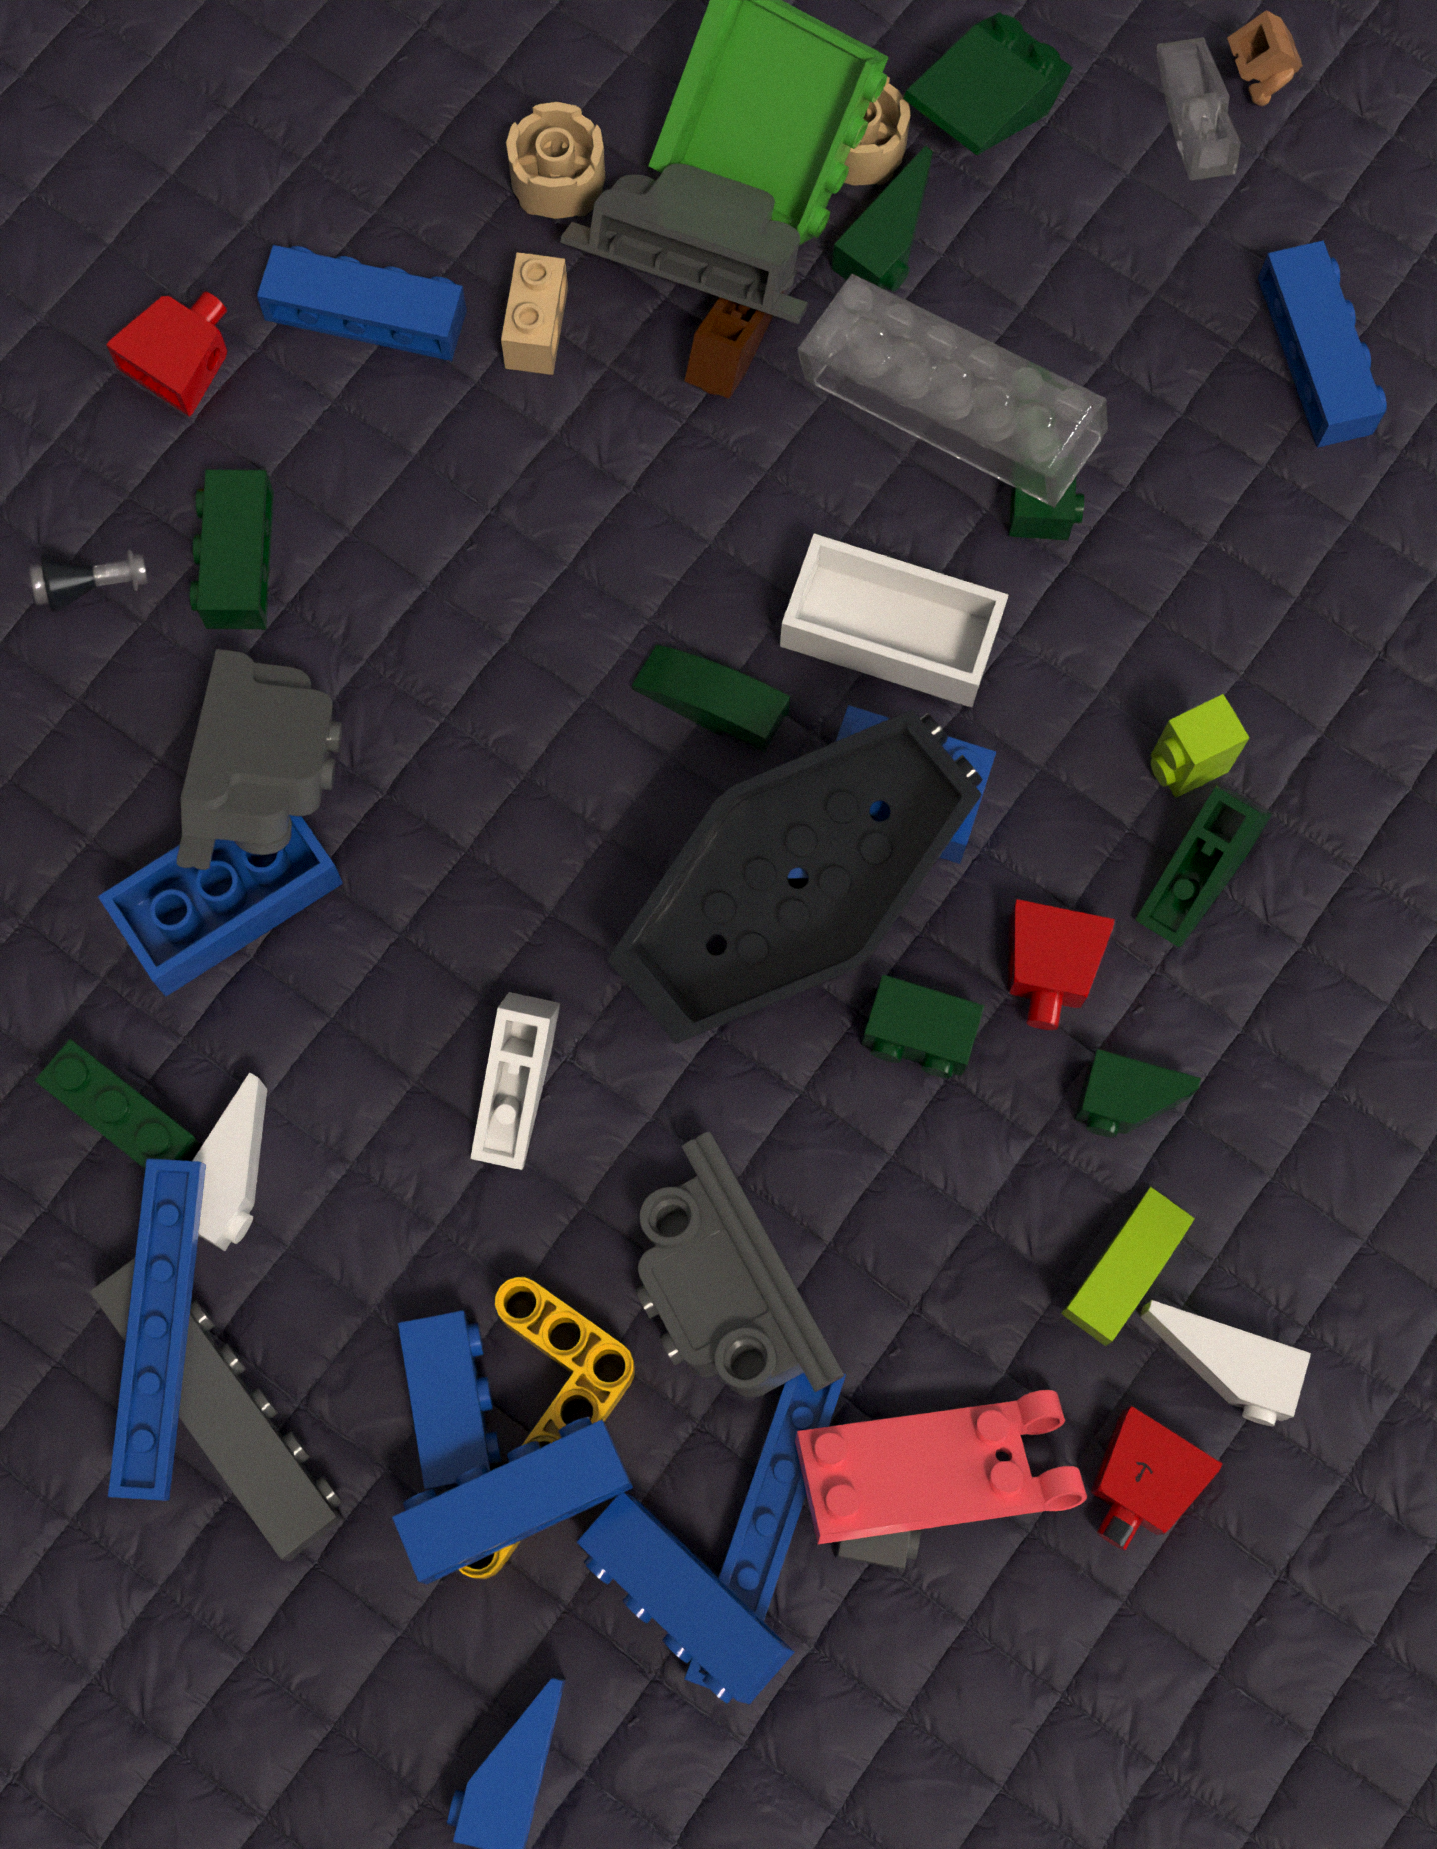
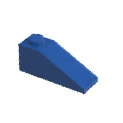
M551 1678L467 1782L466 1790H455L447 1820V1825L456 1827L453 1842L481 1849H526L565 1679Z

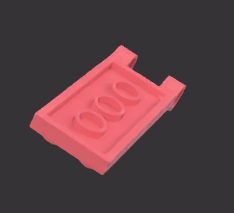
M1039 1390L1028 1393L1017 1401L797 1431L795 1444L817 1545L1043 1511H1064L1082 1504L1087 1499V1494L1080 1470L1074 1466H1062L1050 1469L1038 1477H1032L1021 1435L1045 1434L1058 1429L1064 1424L1065 1418L1057 1392ZM1005 1452L1008 1454L1010 1461L1000 1462L996 1458V1453Z

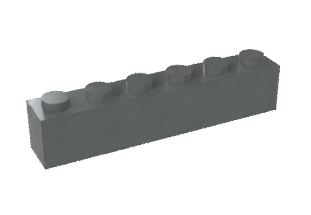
M135 1258L89 1291L125 1342ZM194 1300L191 1302L179 1418L280 1559L291 1561L343 1520V1517L336 1509L343 1501L324 1475L317 1480L314 1479L304 1465V1462L310 1458V1455L292 1431L283 1436L271 1419L278 1414L276 1407L260 1387L251 1392L239 1375L246 1370L244 1363L228 1343L219 1348L208 1332L215 1326L214 1322L200 1303Z

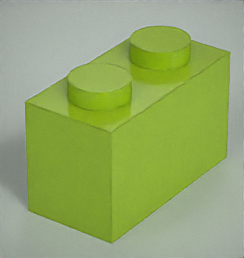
M1222 694L1170 719L1151 753V768L1156 779L1162 786H1169L1175 798L1228 773L1250 738L1225 695Z

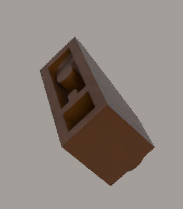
M719 297L695 332L684 382L700 387L709 394L721 395L730 399L745 376L773 315Z

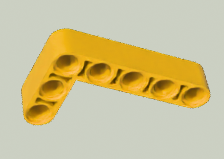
M515 1277L507 1280L499 1287L495 1296V1307L502 1322L513 1332L572 1373L522 1445L533 1441H538L540 1446L548 1445L561 1439L558 1431L566 1426L563 1421V1410L570 1401L575 1399H583L592 1405V1424L599 1420L605 1422L633 1381L635 1365L630 1351L622 1343L536 1282L526 1277ZM528 1292L536 1298V1307L528 1317L514 1318L507 1313V1303L515 1293ZM562 1323H572L581 1331L578 1344L569 1350H559L550 1342L553 1329ZM607 1354H615L625 1362L623 1376L614 1382L601 1381L594 1373L596 1362ZM521 1541L495 1552L492 1562L485 1568L473 1569L468 1565L459 1569V1571L475 1579L492 1577L502 1569Z

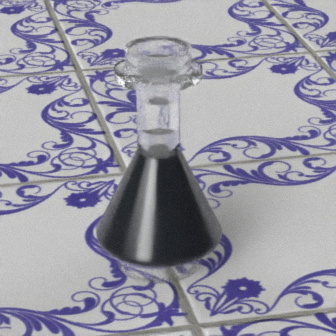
M131 550L127 551V561L90 566L48 553L41 555V564L29 565L36 605L49 604L51 611L54 613H58L96 586L131 581L134 590L137 591L139 590L138 585L148 584L143 554L132 555Z

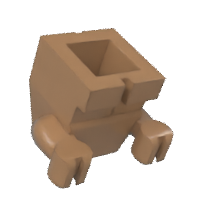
M1267 10L1227 37L1233 56L1237 57L1235 62L1241 78L1246 81H1250L1253 78L1260 80L1259 83L1249 86L1252 102L1258 106H1265L1269 103L1271 95L1290 82L1294 74L1303 66L1292 34L1280 17Z

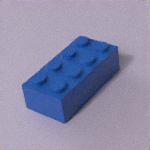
M289 815L292 823L291 839L278 852L267 855L252 854L241 849L235 841L216 839L210 868L200 870L194 866L183 868L177 865V855L180 847L178 845L98 896L140 963L165 997L343 884L334 863L302 816Z

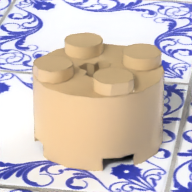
M888 76L881 95L876 102H870L863 119L868 121V126L861 142L855 149L851 148L844 165L849 167V172L844 183L854 186L884 184L893 178L894 171L902 162L907 144L911 116L909 103L903 99L899 90L889 84L890 77Z
M551 102L534 106L532 114L523 118L518 125L516 122L512 124L506 141L513 192L518 198L520 206L528 214H537L553 219L585 216L594 209V203L602 193L606 178L601 129L583 116L581 109L576 105Z

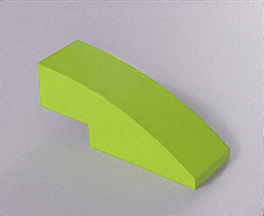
M1150 1187L1092 1267L1089 1275L1061 1314L1104 1346L1110 1344L1153 1284L1195 1218Z

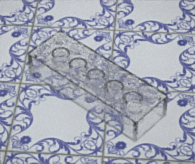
M854 274L850 275L797 349L805 381L1054 508L1108 430L1106 398Z

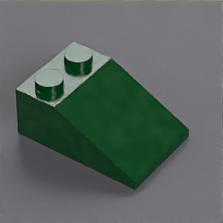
M999 12L975 24L906 90L903 99L975 155H979L1047 116L1073 67L1060 58V54L1055 48L1048 44L1040 43L1025 32L1018 20Z

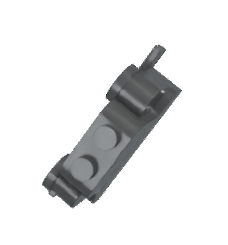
M671 164L667 166L657 180L643 175H626L621 177L611 189L602 192L595 201L591 228L571 222L561 236L560 243L796 324L800 323L807 310L808 302L781 293L790 288L794 283L796 274L795 262L800 243V234L794 227L784 222L771 220L775 204L773 196L764 190L687 164Z
M216 649L181 794L182 838L177 855L178 866L183 868L194 866L200 870L209 869L216 839L235 841L241 849L252 854L267 855L278 852L291 839L292 823L289 815L306 816L312 814L320 806L323 790L333 789L336 760L329 758L330 752L339 753L342 722L332 721L333 704L331 698L324 692L311 689L310 678L303 671L287 666L254 663L245 653Z
M705 1132L696 1139L685 1143L682 1148L697 1177L678 1187L658 1189L644 1201L640 1211V1224L645 1235L655 1247L645 1252L639 1261L638 1273L644 1285L635 1289L649 1318L651 1319L659 1314L668 1332L659 1336L674 1366L685 1361L689 1369L700 1377L707 1378L719 1374L721 1379L734 1392L744 1397L762 1396L802 1373H805L814 1392L844 1377L840 1366L711 1132Z

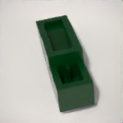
M661 645L655 646L632 684V690L719 736L722 731H725L764 753L788 714L791 696L761 681L708 659Z

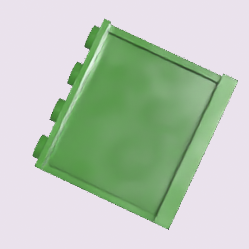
M710 0L649 167L662 173L671 164H687L764 190L771 194L775 200L771 220L784 222L794 227L800 234L799 246L813 237L818 238L830 218V211L826 209L832 193L836 194L841 189L848 175L849 167L844 164L850 149H855L859 145L866 132L868 121L863 118L870 102H876L885 87L887 75L883 73L889 57L782 0Z

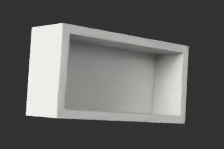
M813 534L782 621L780 647L972 707L1009 595Z

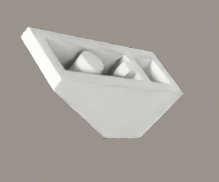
M509 992L498 1006L470 1159L519 1170L524 1168L551 1055L560 1003Z
M251 1073L248 1074L193 1159V1161L206 1164L198 1236L223 1251H226L231 1242L235 1244L240 1242L253 1221V1216L249 1213L254 1207L267 1088L258 1077Z
M1153 1300L1143 1306L1140 1318L1229 1404L1243 1408L1242 1417L1267 1426H1274L1276 1420L1284 1421L1294 1417L1311 1353Z

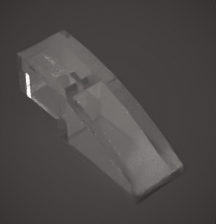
M1204 37L1158 44L1157 57L1167 109L1189 180L1236 174L1241 142L1228 115L1230 96Z

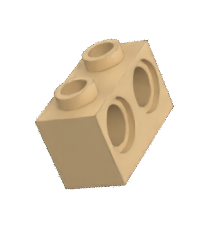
M516 253L501 337L505 369L554 374L568 292L565 258Z

